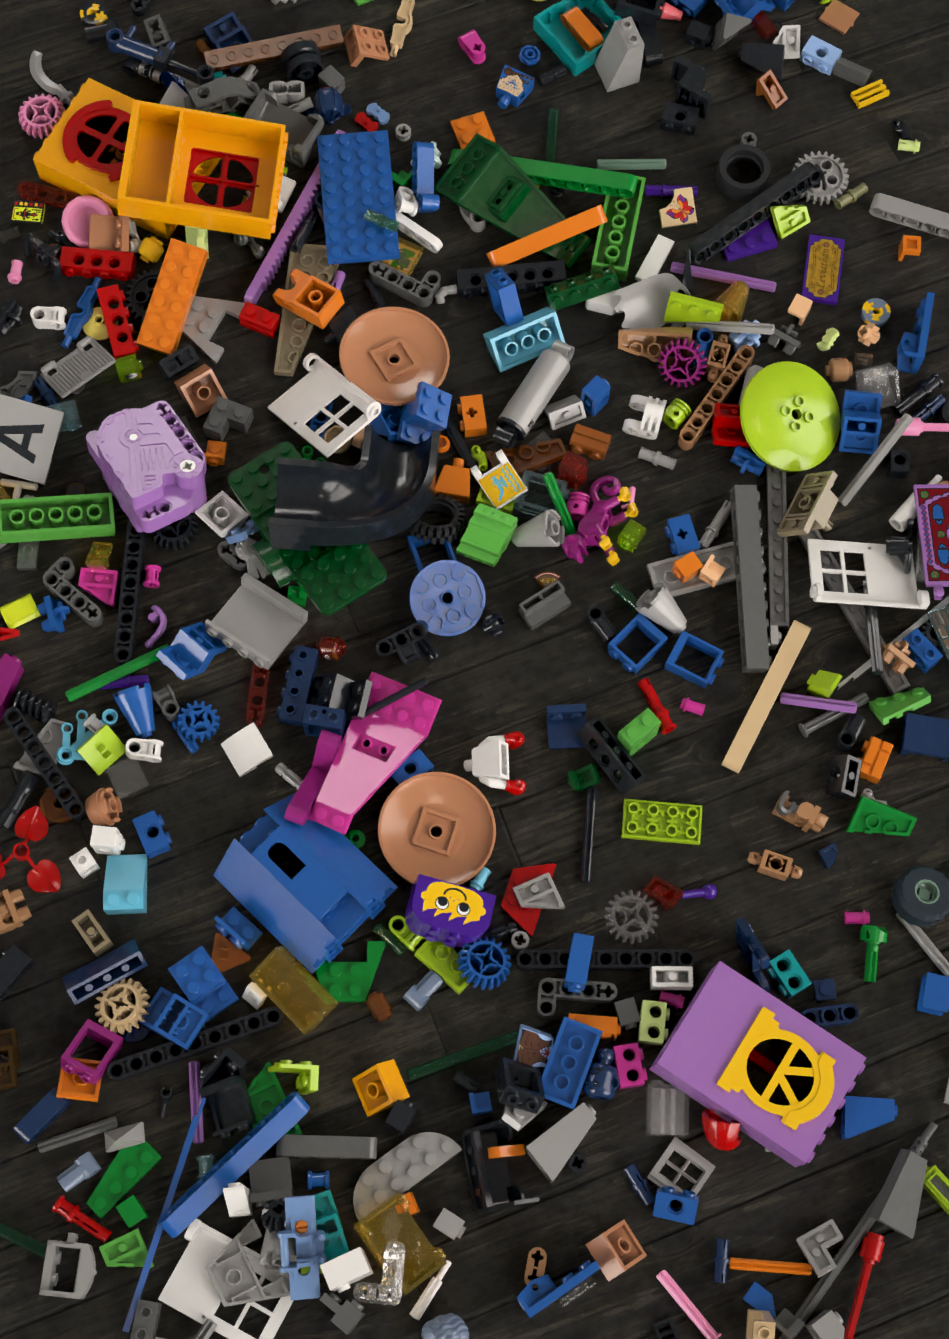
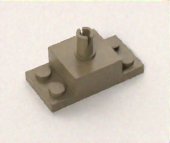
M834 471L806 474L776 533L780 537L805 535L810 530L822 529L824 532L831 530L833 523L829 518L839 499L830 489L833 487L838 475Z

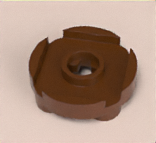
M48 787L40 799L42 814L52 823L62 824L69 822L72 819L64 808L55 807L58 799L50 787ZM65 792L62 795V799H67L70 796V792ZM80 807L73 809L72 814H78Z

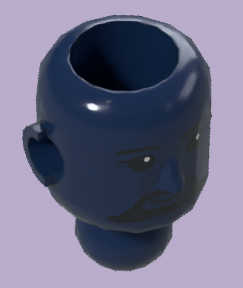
M598 1048L596 1051L597 1062L591 1063L584 1081L583 1090L589 1097L610 1100L614 1097L620 1082L618 1070L611 1066L615 1053L614 1050L608 1048Z

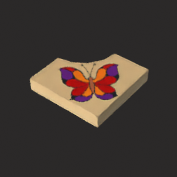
M692 187L674 189L671 203L666 208L659 210L661 228L697 223Z

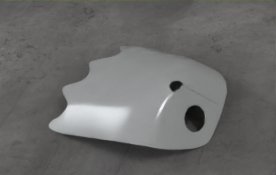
M661 273L614 292V295L621 296V300L614 310L625 313V318L621 325L622 328H660L666 323H672L671 327H683L686 322H663L670 292L678 293V290L681 289L686 295L691 296L690 292L674 275Z

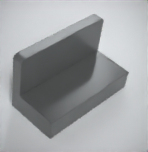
M840 57L835 63L832 74L864 87L872 70Z

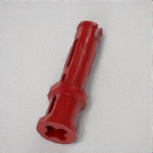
M649 678L640 680L637 683L642 690L652 712L661 721V734L664 735L673 731L677 725L672 722L668 715L669 710L664 708Z
M62 1195L54 1204L52 1212H58L66 1218L68 1223H76L105 1244L112 1232L80 1211V1206H74Z

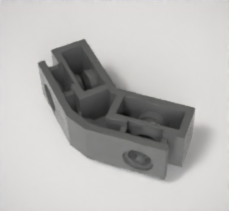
M232 76L221 77L188 90L189 95L184 97L185 108L217 114L235 112L245 115L261 90L256 82Z

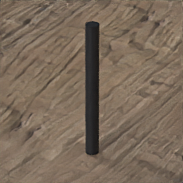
M426 677L367 707L364 718L429 684Z

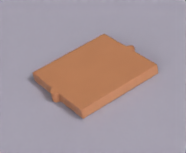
M833 0L828 7H825V11L819 20L844 35L850 26H853L860 13L838 0Z

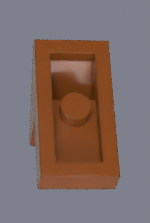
M771 69L767 70L757 79L756 96L764 95L772 110L777 109L788 99Z

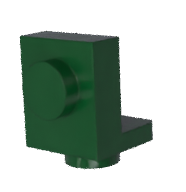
M594 764L587 765L576 771L570 770L567 772L569 786L577 791H582L601 783Z

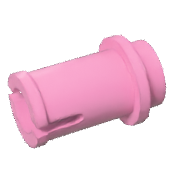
M20 260L11 261V269L7 278L12 284H19L22 280L23 262Z

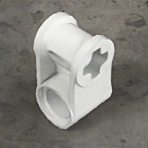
M399 186L394 197L395 210L397 213L404 212L414 217L418 210V201L411 189Z
M36 306L30 312L33 325L37 329L63 330L66 328L64 318L67 310L64 307Z
M131 738L126 743L125 754L132 760L159 763L162 761L160 753L164 742L156 739ZM136 745L140 750L138 752H131L129 747Z

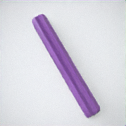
M784 692L780 695L781 704L847 713H856L857 703L851 701Z
M190 1061L188 1063L191 1121L193 1116H197L202 1100L198 1088V1079L200 1077L199 1061ZM203 1111L192 1140L195 1144L204 1142Z

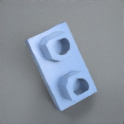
M732 332L728 338L729 342L734 346V351L737 352L743 345L758 348L761 335Z

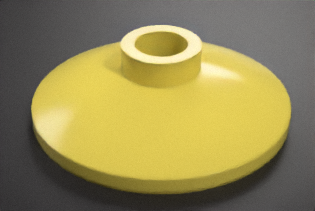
M96 307L90 320L82 328L87 336H91L95 340H105L109 338L103 312L101 307Z

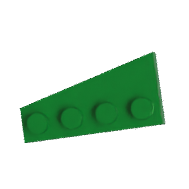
M146 1140L145 1143L120 1149L86 1204L102 1219L162 1157Z

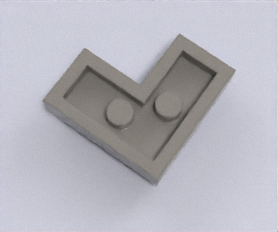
M833 1219L796 1239L818 1278L837 1267L827 1251L828 1247L843 1240V1235Z

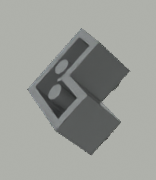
M218 396L203 425L205 436L223 442L230 427L247 433L254 419L252 408Z

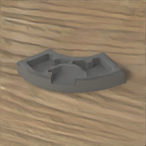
M18 371L17 377L6 386H0V394L16 399L21 398L25 394L28 395L34 387L33 380L36 379L37 381V371Z

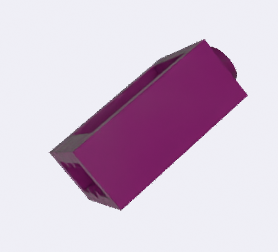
M87 1019L61 1056V1067L67 1073H74L80 1076L82 1081L97 1085L107 1070L108 1065L122 1048L123 1037ZM85 1036L110 1048L95 1070L71 1058Z

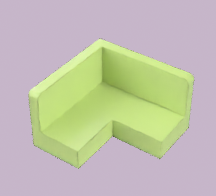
M185 226L186 243L205 249L208 252L207 229Z

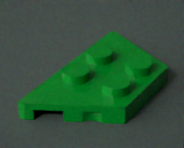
M270 1062L265 1064V1067L247 1088L257 1121L256 1124H253V1128L286 1098L275 1072H268V1067H271ZM296 1123L285 1135L303 1134L298 1123Z

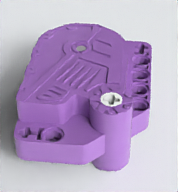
M157 401L142 409H122V411L109 415L102 422L98 431L93 430L86 435L88 451L101 469L103 480H105L109 491L117 499L119 506L127 514L137 532H154L188 516L190 513H194L207 503L205 474L207 471L206 456L166 401Z

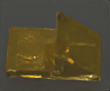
M93 542L85 565L88 568L109 570L112 543Z

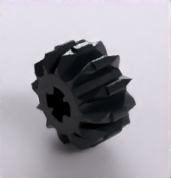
M281 1197L279 1201L272 1199L270 1203H265L262 1210L261 1219L263 1226L268 1228L269 1233L286 1230L285 1201H282Z

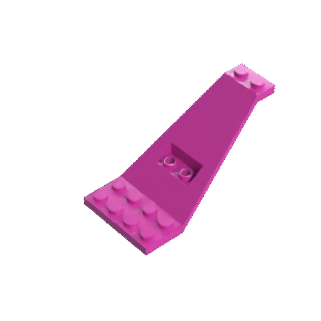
M371 672L368 680L373 683L367 707L407 686ZM416 690L364 719L351 720L315 801L309 819L342 834H346L357 811L428 736L442 700ZM366 740L370 741V745L368 747L365 746ZM384 747L387 748L386 754L382 753Z

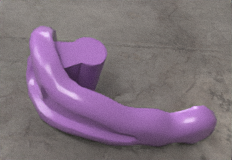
M156 605L151 607V610L154 612L148 615V619L152 624H157L160 621V625L154 635L145 642L146 648L153 646L164 633L167 626L166 615Z

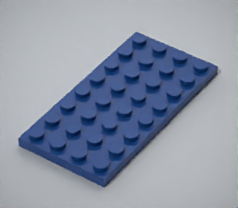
M388 130L317 136L328 265L400 259Z

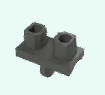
M792 323L789 328L784 325L780 328V330L786 333L775 329L774 334L769 336L767 342L773 348L777 347L780 340L786 343L782 352L788 356H791L796 349L799 350L801 342L790 337L791 335L796 338L799 334L793 330L795 325Z

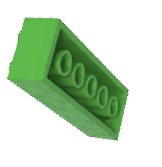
M636 176L638 182L632 198L606 195L603 210L608 222L599 226L591 271L613 264L618 280L625 282L646 181L645 177Z
M112 492L0 500V544L115 536Z

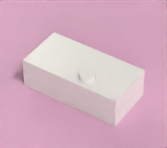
M361 1247L320 1265L329 1289L331 1291L338 1290L339 1293L349 1289L350 1284L374 1274L365 1251Z

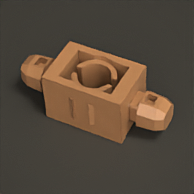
M720 334L717 341L713 340L707 359V368H705V372L708 373L707 379L709 382H716L727 364L731 344H728L727 335ZM717 354H719L721 360H719L718 363L715 362L716 359L714 358L717 357Z
M766 849L762 856L757 852H750L747 861L749 863L759 865L757 869L759 873L785 881L788 875L795 879H800L803 870L796 865L794 867L791 866L793 858ZM770 862H777L780 868L773 869Z

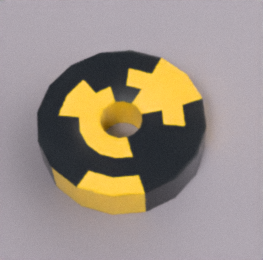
M89 1L81 7L80 17L86 26L103 24L108 19V12L102 2Z

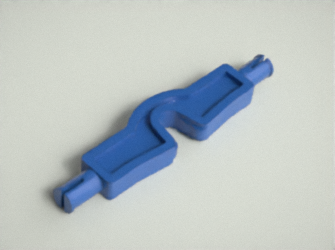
M95 277L92 285L86 287L77 302V307L83 311L71 314L63 332L65 338L61 344L62 347L68 349L72 339H77L83 325L90 320L94 311L93 305L98 297L96 289H98L102 282L101 278Z

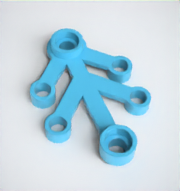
M107 709L103 712L100 721L104 725H114L117 722L118 714L114 709ZM79 710L76 714V720L78 721L77 741L71 746L70 734L73 732L72 724L67 722L61 727V732L63 733L62 747L56 751V760L62 765H69L74 760L85 761L76 752L80 746L94 735L91 730L85 733L83 724L88 718V713L85 710ZM83 713L86 717L85 719H80L78 715ZM111 715L113 717V720L108 721L106 719V716ZM69 726L71 730L65 732L63 728ZM63 753H68V754H69V758H68V759L62 758V754H63Z

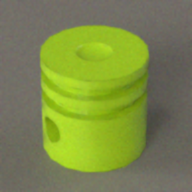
M675 398L664 410L662 421L668 427L676 430L691 414V409L684 401Z

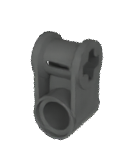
M169 683L166 684V687L156 692L153 690L152 695L167 721L173 722L178 719L181 709ZM170 709H176L174 713L168 714V711Z

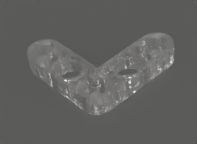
M391 1240L385 1246L382 1284L357 1283L353 1291L356 1301L382 1305H397L400 1302L405 1260V1246L401 1241ZM394 1268L395 1273H394V1277L392 1278L391 1272H392V1269ZM377 1289L379 1290L378 1298H376Z

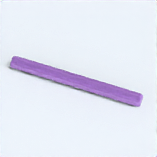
M672 262L670 271L683 274L685 264ZM691 265V275L693 277L768 292H775L777 284L774 281Z

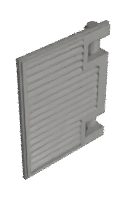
M86 336L76 344L77 349L57 363L54 360L50 361L40 369L42 372L40 376L62 399L116 362V359L91 336ZM90 344L92 348L85 351L83 348ZM54 368L57 372L49 376L47 372Z

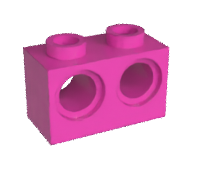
M638 1043L613 1046L612 1050L615 1053L614 1063L615 1068L618 1070L620 1081L619 1090L643 1086L645 1084L644 1080H647L646 1068H642L641 1060H644L642 1047L639 1048ZM631 1051L634 1054V1059L631 1061L626 1060L623 1052ZM627 1072H636L637 1080L630 1081L627 1078Z

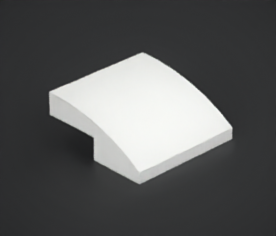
M254 722L221 743L239 777L256 769V766L273 757L272 752Z

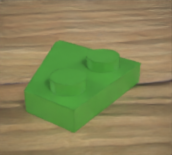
M139 1228L99 1246L107 1267H143L148 1254L147 1246Z

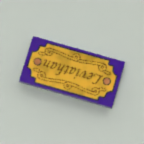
M809 235L802 296L816 303L837 305L845 239Z

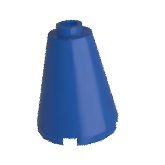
M145 683L144 687L140 689L137 685L121 690L118 694H113L114 700L135 735L141 736V739L152 736V732L155 731L150 683Z

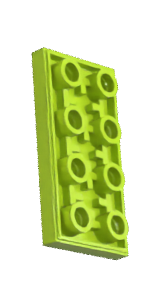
M624 798L621 838L700 845L702 805Z

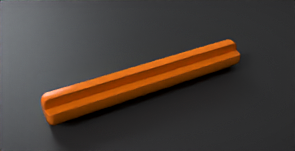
M731 1257L729 1258L730 1264H728L729 1269L796 1275H811L812 1267L808 1263Z

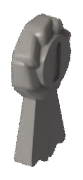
M247 538L244 541L237 542L235 551L240 559L246 561L248 574L255 579H258L259 575L262 579L269 575L257 557L255 550L251 548V545L255 544L256 541Z

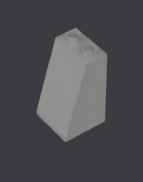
M631 16L614 22L594 63L607 92L638 83L640 80L645 44Z

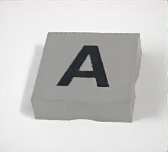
M0 394V472L45 485L65 413Z

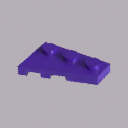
M766 219L722 251L726 261L729 262L777 248L778 243L769 221Z

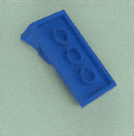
M927 292L925 299H921L920 307L916 311L915 318L918 319L914 325L913 333L904 332L897 348L896 368L898 371L912 374L918 373L925 358L935 293Z
M564 1016L542 1075L546 1099L571 1109L575 1108L603 1031Z
M588 1260L578 1267L580 1272L576 1275H573L571 1272L561 1279L562 1285L557 1288L548 1274L534 1279L517 1296V1301L528 1318H531L599 1270L598 1263L596 1261L591 1263ZM533 1284H536L538 1286L537 1291H534L532 1289Z

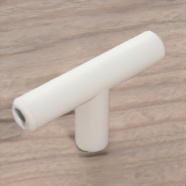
M3 478L0 480L1 486L14 487L12 499H19L22 489L35 491L38 489L37 483Z

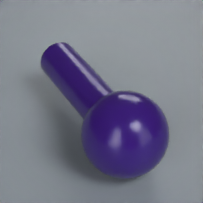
M705 884L701 889L680 892L681 899L702 896L705 899H713L717 895V889L713 884Z

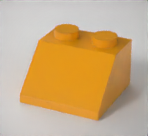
M394 1059L378 1063L352 1079L367 1117L394 1106L397 1100L402 1102L403 1099L410 1097Z

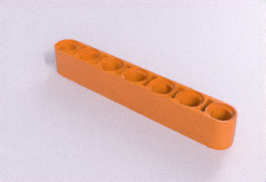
M600 204L486 254L492 267L504 266L608 222Z

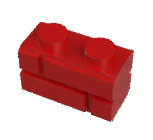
M247 301L239 314L241 326L271 338L275 337L280 327L279 314L270 312Z

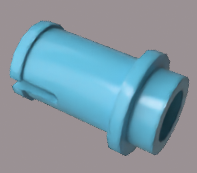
M483 867L475 875L474 879L470 880L469 888L478 891L483 890V885L491 874L490 870Z

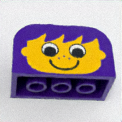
M419 874L411 886L405 911V922L414 934L425 937L427 941L443 942L448 947H462L466 943L471 945L474 941L477 942L489 927L496 896Z

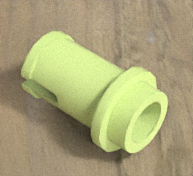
M899 139L897 150L911 151L915 154V152H919L921 142L917 141V139L915 141Z

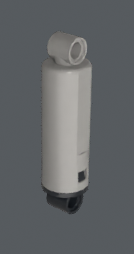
M556 340L552 344L551 349L542 351L496 420L498 427L493 434L492 439L494 443L507 449H512L517 440H523L569 372V362L574 354L573 346Z

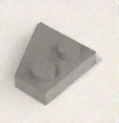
M549 872L513 888L521 908H565Z

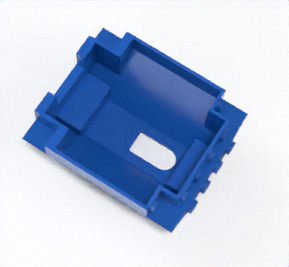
M294 793L263 809L267 815L260 817L255 822V826L240 837L239 842L235 838L233 839L213 876L313 974L326 960L330 963L344 949L341 944L368 917L373 920L386 906L384 901L398 887L342 833L314 822L309 818L304 826L285 820V812L295 795ZM275 843L286 845L306 865L292 880L269 858V849Z

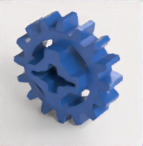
M194 701L193 706L187 703V709L181 708V714H178L179 721L177 727H182L180 734L186 733L185 739L192 737V741L195 742L197 738L202 743L203 738L206 737L207 740H210L211 734L216 735V729H219L218 722L220 716H215L217 710H211V704L204 706L205 702L202 701L201 705H198L197 701Z

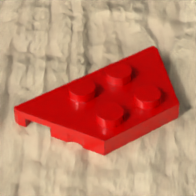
M554 863L513 869L501 903V908L531 937H533L542 909L521 908L513 888L548 872L552 878L556 867Z

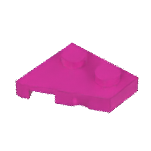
M81 567L78 586L110 607L115 608L120 573L116 570Z

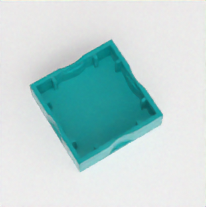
M562 0L534 16L533 30L575 77L594 65L603 44L590 52L585 51L564 27L560 16L575 6L580 10L584 7L589 8L590 12L595 13L603 20L602 22H606L609 25V30L605 34L600 32L605 42L614 22L622 18L614 15L615 11L604 0Z

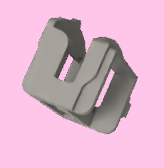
M68 1233L67 1242L48 1240L39 1295L73 1299L85 1298L97 1271L93 1246L86 1243H78L79 1234ZM59 1247L80 1249L73 1293L53 1291V1286H56L58 1281V1273H55L56 1266L60 1264L62 1254L59 1251Z

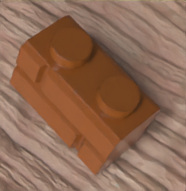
M576 424L569 442V449L575 454L580 455L583 453L589 455V458L596 461L599 459L604 460L612 435Z

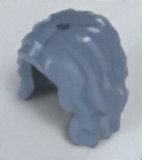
M448 1313L438 1315L426 1322L422 1328L421 1336L423 1339H469V1330L465 1322L458 1315Z

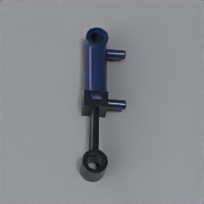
M134 25L129 27L125 35L118 28L109 29L106 33L108 48L112 53H124L153 65L154 69L161 73H167L170 67L195 76L199 86L215 79L214 69L210 65H201L196 70L174 61L172 50L176 45L174 41H169L166 48L163 46L156 48L132 38L137 30Z

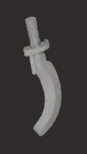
M33 50L29 62L32 77L45 91L52 95H57L63 105L66 103L70 106L74 94L72 91L68 92L62 84L54 83L45 75L41 65L43 54Z

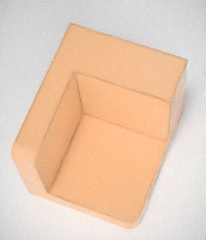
M796 294L788 309V313L800 318L798 325L802 326L813 301Z
M711 554L700 571L698 578L715 587L726 568L713 561L715 556Z

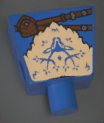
M505 65L496 87V97L499 99L497 102L498 106L502 109H506L509 104L515 107L519 106L534 89L535 78Z

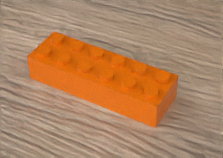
M171 238L136 341L138 345L166 355L176 352L209 255L207 250Z

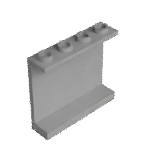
M245 572L241 577V586L212 621L208 619L205 621V630L211 637L220 639L225 646L237 650L242 657H248L258 667L269 670L307 622L308 611Z

